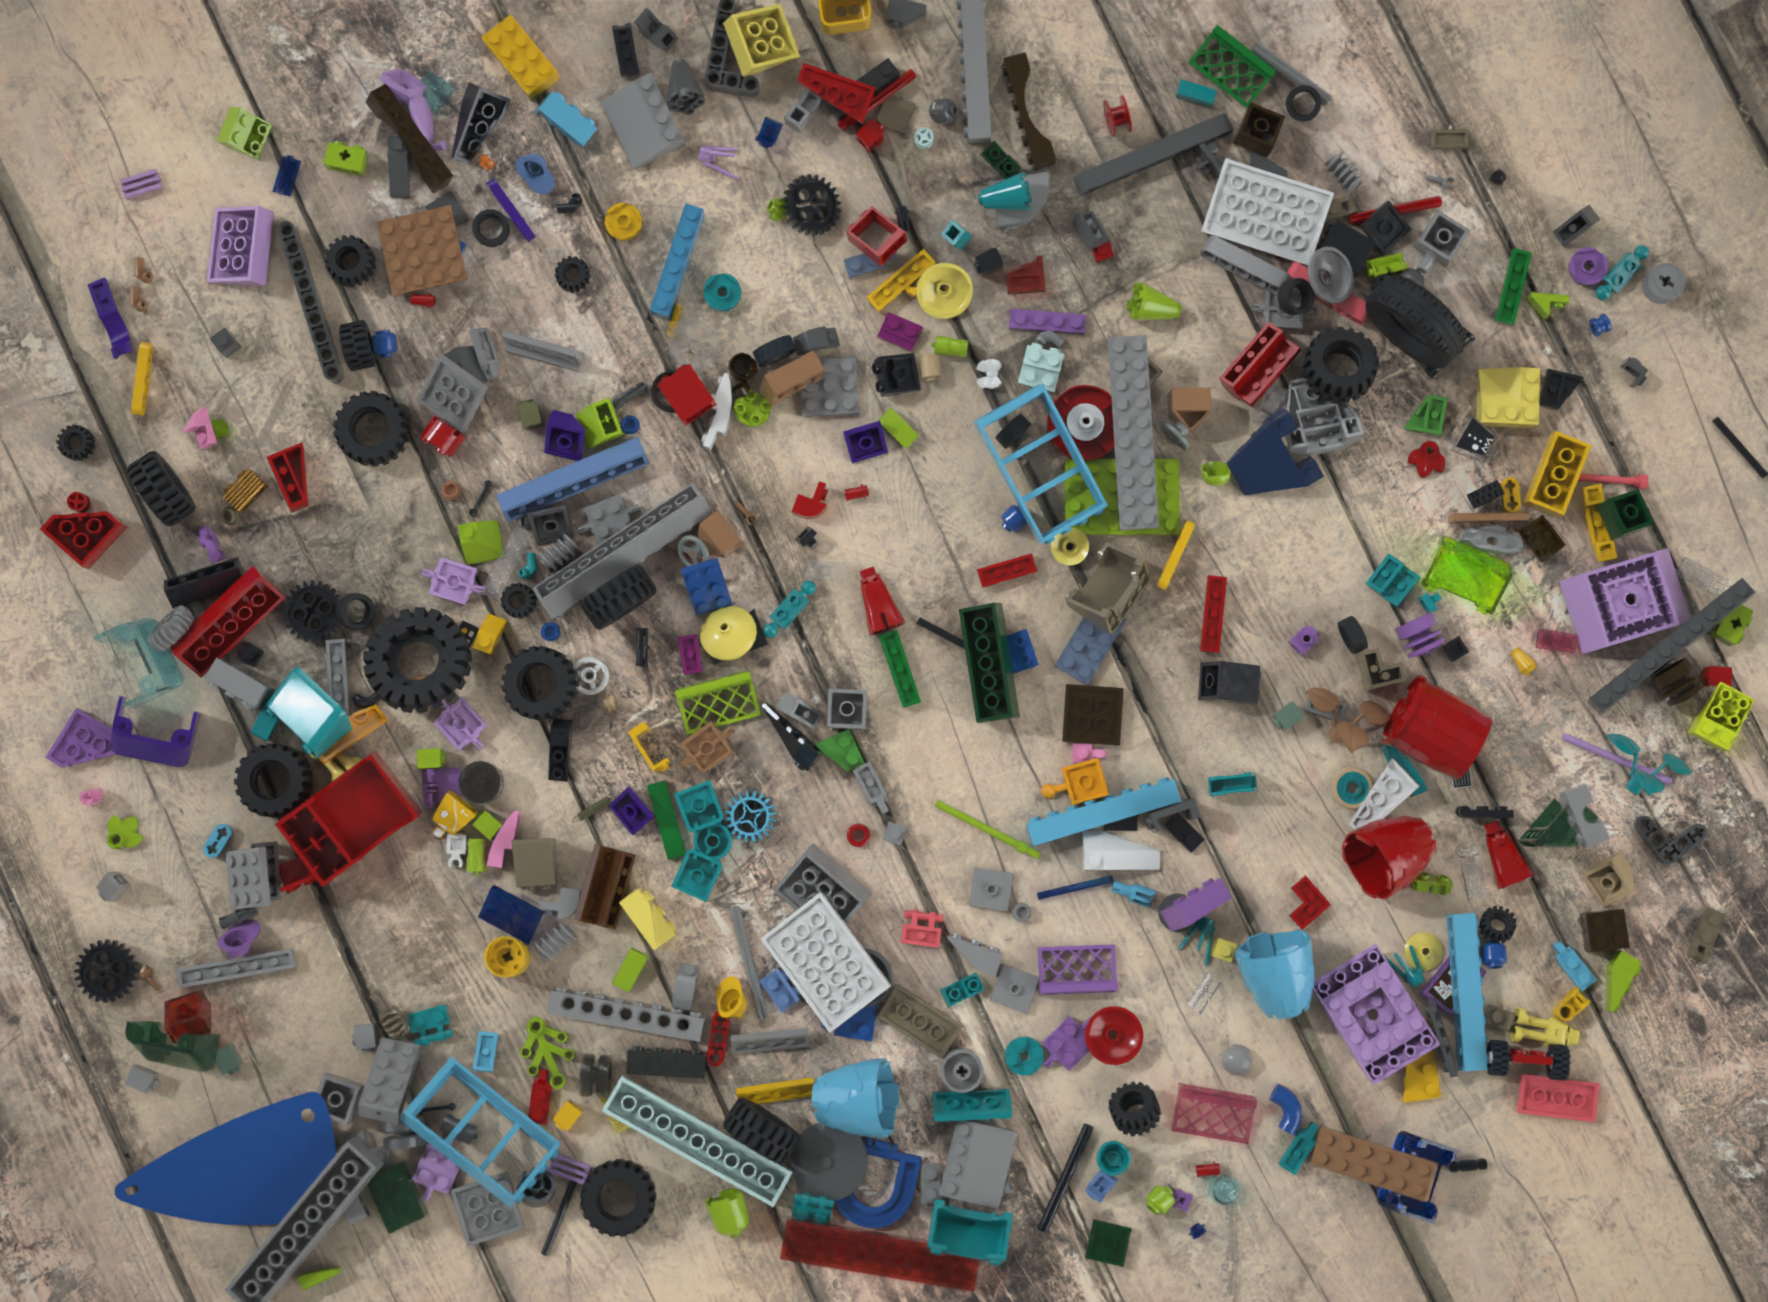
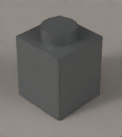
M225 327L210 338L219 352L226 358L242 347L233 334Z

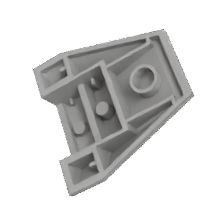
M1305 378L1289 380L1287 411L1298 428L1285 436L1289 451L1303 456L1322 454L1345 449L1364 437L1365 434L1360 418L1349 403H1343L1342 400H1339L1338 403H1333L1332 399H1327V401L1321 399L1322 395L1314 394L1313 387H1308L1306 384L1307 379Z

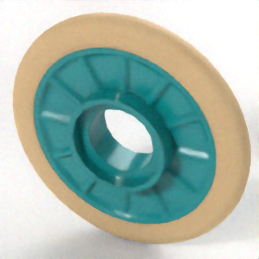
M1344 768L1335 775L1332 781L1333 797L1338 804L1347 809H1358L1373 788V781L1369 774L1360 768ZM1352 782L1358 787L1357 792L1354 794L1350 793L1347 789L1349 783Z

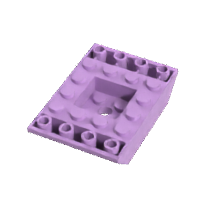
M1668 548L1558 581L1582 654L1681 625L1691 618ZM1628 594L1633 595L1635 598L1633 605L1626 602Z
M1377 944L1372 945L1314 981L1312 990L1318 1003L1361 1071L1373 1085L1440 1045ZM1370 1009H1374L1378 1014L1377 1019L1374 1021L1367 1017V1012Z

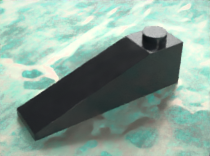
M470 82L468 83L461 103L451 158L466 164L471 162L482 147V142L493 132L492 129L496 123L503 119L510 102L509 98Z
M764 703L762 707L791 757L796 761L795 765L802 771H810L824 755V752L770 704Z

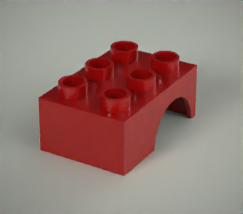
M374 750L283 816L275 825L321 886L324 887L361 860L382 841L403 826L416 820L422 813V810L377 750Z

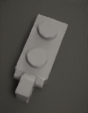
M488 328L472 329L469 331V335L482 371H484L486 380L493 381L499 377L497 370L499 360Z
M870 761L855 768L853 772L869 803L872 804L873 808L878 806L882 815L889 812L885 804L889 800L888 795Z

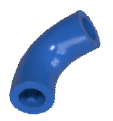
M1277 1083L1269 1100L1279 1105L1283 1110V1117L1278 1127L1295 1136L1303 1117L1301 1103L1291 1090Z

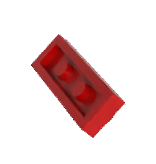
M1032 553L977 569L982 588L1037 572Z

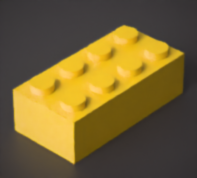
M511 14L481 37L484 45L530 101L534 100L560 79L558 71Z
M1558 431L1550 434L1523 504L1556 518L1564 516L1592 445Z

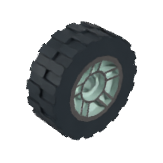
M786 335L758 347L753 351V355L758 366L764 367L788 357L797 348L791 335Z

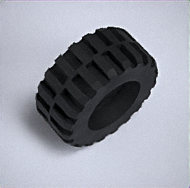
M1338 327L1337 330L1329 328L1326 330V333L1320 332L1317 338H1313L1310 342L1303 362V376L1307 379L1306 384L1308 387H1313V393L1322 395L1321 399L1326 401L1327 399H1332L1333 403H1338L1339 400H1342L1343 403H1348L1351 398L1355 401L1361 395H1365L1372 386L1378 371V351L1375 346L1372 347L1373 342L1370 338H1364L1365 334L1362 332L1356 333L1353 328H1349V330H1345L1344 327ZM1332 354L1346 355L1354 360L1358 371L1350 376L1335 375L1325 367L1323 359Z
M363 391L360 392L359 396H350L351 400L349 402L344 401L341 404L343 408L341 411L337 410L335 414L337 420L333 421V426L335 427L333 433L339 448L353 461L364 466L379 467V464H389L391 459L396 460L398 458L397 454L400 451L404 452L406 449L404 445L410 439L408 436L410 432L409 419L404 413L403 408L384 393L379 394L377 391H371L370 393ZM371 412H379L389 422L388 433L379 444L365 446L355 436L356 425L364 415Z
M150 451L128 466L127 473L132 484L149 509L165 526H173L195 511L196 506L188 490L159 453Z
M635 565L610 579L581 601V608L593 626L601 630L645 603L656 594L657 588L643 566Z
M532 646L527 650L519 651L517 656L514 655L510 659L512 662L506 664L504 668L506 673L505 675L502 674L501 679L504 681V685L501 686L502 692H505L506 696L504 698L506 702L510 703V708L513 711H517L523 717L534 720L554 719L557 715L564 714L566 712L565 709L572 706L573 698L577 697L576 687H579V681L576 680V676H578L577 671L573 668L571 660H568L563 653L544 646ZM544 665L554 671L557 684L553 695L549 699L538 702L527 696L524 689V680L527 673L533 667Z
M274 743L256 746L255 750L248 751L247 756L241 758L239 761L241 763L240 767H236L235 773L238 774L237 779H234V784L237 785L238 789L235 792L237 796L241 797L240 802L246 805L249 811L264 817H283L303 803L305 799L309 798V789L313 787V782H311L313 773L308 768L310 764L304 760V756L300 752L295 751L292 747ZM272 762L284 765L290 774V785L287 792L282 797L276 799L263 796L257 784L261 769L266 764Z
M743 1097L737 1099L723 1121V1128L731 1136L760 1156L779 1165L786 1163L800 1141L798 1132L786 1122L760 1105Z
M609 1160L597 1166L584 1181L580 1192V1208L583 1209L585 1220L587 1219L590 1222L589 1225L592 1228L598 1229V1233L602 1235L604 1233L609 1234V1237H625L627 1234L637 1232L651 1217L656 1205L655 1200L657 1199L655 1184L650 1179L651 1175L648 1171L645 1172L641 1165H636L631 1160ZM612 1180H624L635 1189L637 1196L636 1205L630 1213L624 1216L611 1215L601 1205V1190L605 1184Z

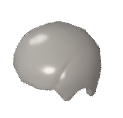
M1235 1044L1225 1051L1222 1063L1228 1073L1239 1076L1250 1069L1253 1057L1247 1047Z

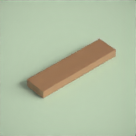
M1453 513L1448 516V523H1524L1529 520V513Z

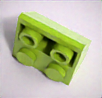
M230 107L216 142L231 150L258 159L272 125L243 108Z
M610 398L592 403L576 413L578 422L585 428L584 439L589 450L624 437Z

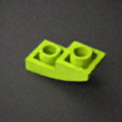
M892 408L879 419L881 425L906 450L919 437V434Z
M631 947L612 984L629 993L648 955Z

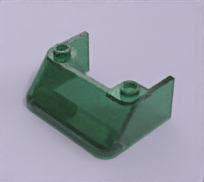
M1555 798L1519 839V842L1524 847L1563 848L1573 847L1574 845L1576 847L1579 846L1575 838L1577 833L1567 820L1569 816L1567 810L1563 809ZM1584 808L1583 817L1587 822L1592 823L1599 818L1589 808Z

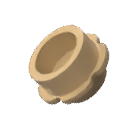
M607 694L606 698L603 699V706L609 713L617 710V700L615 695L609 696Z

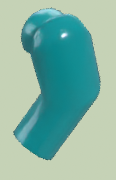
M536 553L526 554L527 565L518 571L520 578L527 580L537 571Z

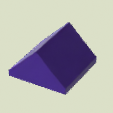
M880 420L843 431L852 463L888 453Z
M630 786L609 805V808L632 836L656 817Z

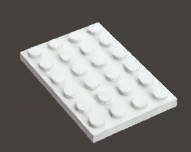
M1225 158L1201 232L1308 266L1309 260L1315 252L1334 193Z
M822 892L761 938V941L829 1033L892 986Z

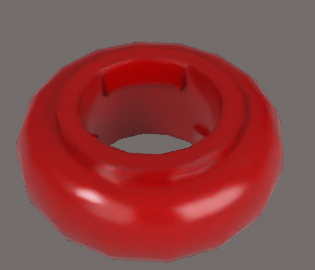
M856 823L848 829L847 840L854 847L865 846L870 840V831L865 825ZM860 829L865 837L861 841H856L852 834L855 830Z

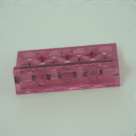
M1183 1083L1178 1084L1171 1131L1243 1144L1249 1143L1254 1111L1257 1107L1255 1096ZM1181 1098L1190 1099L1193 1105L1184 1111L1180 1106ZM1203 1102H1208L1212 1109L1203 1114L1198 1106ZM1223 1105L1228 1106L1232 1112L1222 1118L1217 1109ZM1196 1108L1201 1116L1192 1122L1187 1113ZM1241 1109L1250 1110L1249 1116L1242 1121L1236 1114ZM1215 1111L1220 1120L1211 1125L1206 1117ZM1235 1115L1239 1123L1230 1129L1225 1120ZM1185 1116L1190 1124L1184 1128L1177 1127V1120ZM1202 1119L1209 1126L1204 1131L1197 1130L1195 1124ZM1223 1122L1228 1131L1223 1134H1217L1214 1128ZM1243 1126L1246 1131L1245 1138L1236 1137L1233 1131Z

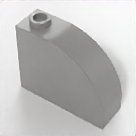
M1047 172L1023 177L1024 181L1029 183L1031 203H1028V206L1032 207L1031 210L995 209L998 230H1003L1004 232L1013 231L1016 227L1030 223L1041 213L1049 192ZM1003 180L993 181V182H991V185L996 184V183H998V182H1000V181H1003Z

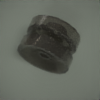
M475 761L468 764L461 771L458 779L462 795L468 801L477 804H489L497 800L505 786L501 770L494 764L484 761ZM483 779L484 784L482 786L478 785V782Z
M584 1053L579 1075L580 1096L591 1097L596 1085V1095L600 1098H608L612 1080V1055L601 1054L596 1066L595 1054Z

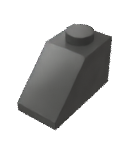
M889 0L885 24L895 29L898 27L904 28L926 15L927 5L909 0Z
M1587 205L1554 230L1553 233L1561 244L1566 246L1601 219L1592 207Z

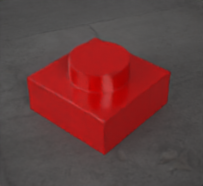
M1110 241L1092 249L1096 263L1114 257Z

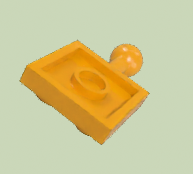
M1099 757L1062 767L1065 783L1055 786L1047 783L1041 789L1042 795L1047 799L1053 798L1058 792L1068 790L1072 805L1109 795Z

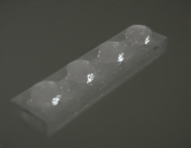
M517 525L515 526L480 593L498 602L533 533Z

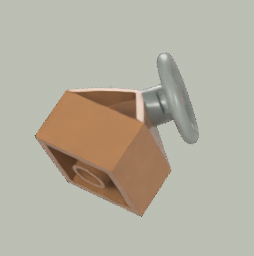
M1172 388L1168 393V418L1174 421L1176 425L1173 426L1163 421L1161 422V429L1174 444L1183 450L1190 448L1185 436L1196 429L1211 411V388Z
M717 510L699 524L698 538L693 535H687L679 541L678 553L681 561L688 567L700 563L699 559L702 557L704 558L703 562L708 561L709 556L727 558L744 543ZM687 541L695 542L691 547L684 545ZM684 552L689 554V556L693 560V564L689 562Z

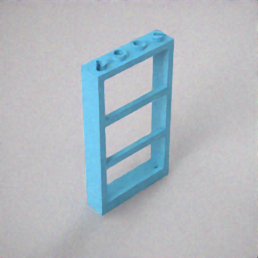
M1044 384L1031 388L973 421L1038 543H1045L1046 545L1054 541V536L1070 532L1072 526L1075 524L1080 526L1086 523L1089 516L1093 514L1094 516L1100 515L1104 512L1103 508L1108 506ZM1040 397L1056 429L1007 457L1000 459L984 428ZM1060 435L1076 466L1021 497L1004 465ZM1080 472L1096 504L1041 534L1025 502Z
M450 1057L405 1109L399 1119L510 1208L514 1203L519 1204L525 1196L524 1190L526 1188L530 1190L536 1183V1175L538 1173L542 1175L548 1168L546 1164L548 1160L551 1159L553 1161L560 1153L557 1150L561 1145L558 1140L453 1057ZM453 1075L480 1096V1098L447 1138L443 1140L415 1117L449 1077ZM487 1102L513 1122L514 1125L478 1168L449 1144L481 1106ZM520 1128L547 1149L548 1152L512 1195L484 1171Z

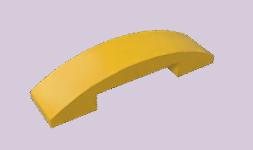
M1602 484L1582 487L1584 516L1598 562L1616 559L1618 557L1614 540L1611 541L1596 507L1605 501Z

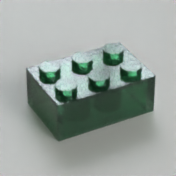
M405 1160L375 1174L367 1184L389 1234L429 1214L417 1186L412 1180L413 1177Z

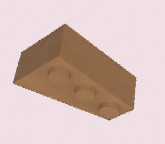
M813 350L764 375L760 390L772 408L794 393L803 390L807 385L820 381L825 369Z

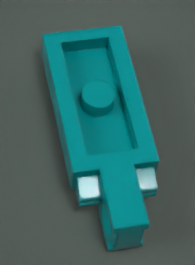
M1311 1121L1306 1130L1301 1128L1278 1164L1295 1175L1316 1144L1317 1137L1314 1135L1319 1126Z

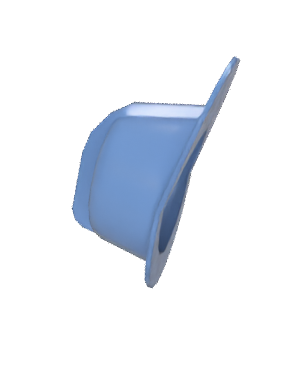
M529 153L527 156H522L516 161L517 172L535 192L548 194L554 189V178L548 170L546 160L542 156Z

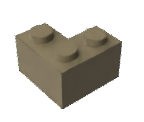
M1379 648L1356 654L1365 691L1407 681L1403 663L1383 666Z

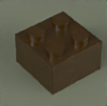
M1250 102L1243 115L1233 144L1268 158L1274 148L1285 116Z
M1617 908L1580 913L1585 952L1630 948L1624 909Z

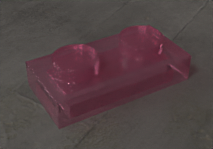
M1538 629L1535 648L1574 654L1576 652L1578 634Z

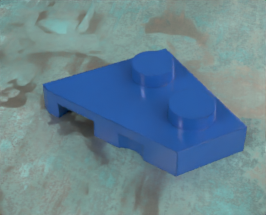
M878 1004L871 1007H863L838 1026L834 1031V1035L872 1041Z

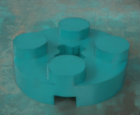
M715 274L704 285L705 301L715 311L728 312L735 308L741 299L742 291L739 282L730 274ZM718 289H727L726 296H718Z
M1021 1036L1013 1039L1005 1049V1061L1009 1069L1015 1074L1022 1076L1032 1075L1039 1070L1043 1063V1050L1040 1044L1031 1037ZM1025 1050L1028 1051L1029 1059L1021 1061L1019 1053H1024Z

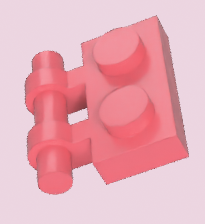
M913 909V911L905 910L904 918H910L911 924L903 923L901 943L939 948L942 928H935L934 924L935 922H942L943 915L932 911L925 913L918 912L916 909ZM917 919L929 921L928 927L917 925Z

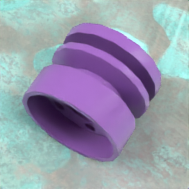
M1432 612L1395 629L1400 640H1410V643L1405 645L1404 649L1414 648V651L1407 654L1408 658L1423 656L1436 650L1442 643L1446 642L1444 637L1437 640L1434 638V636L1442 633L1441 630L1431 632L1430 628L1437 623Z

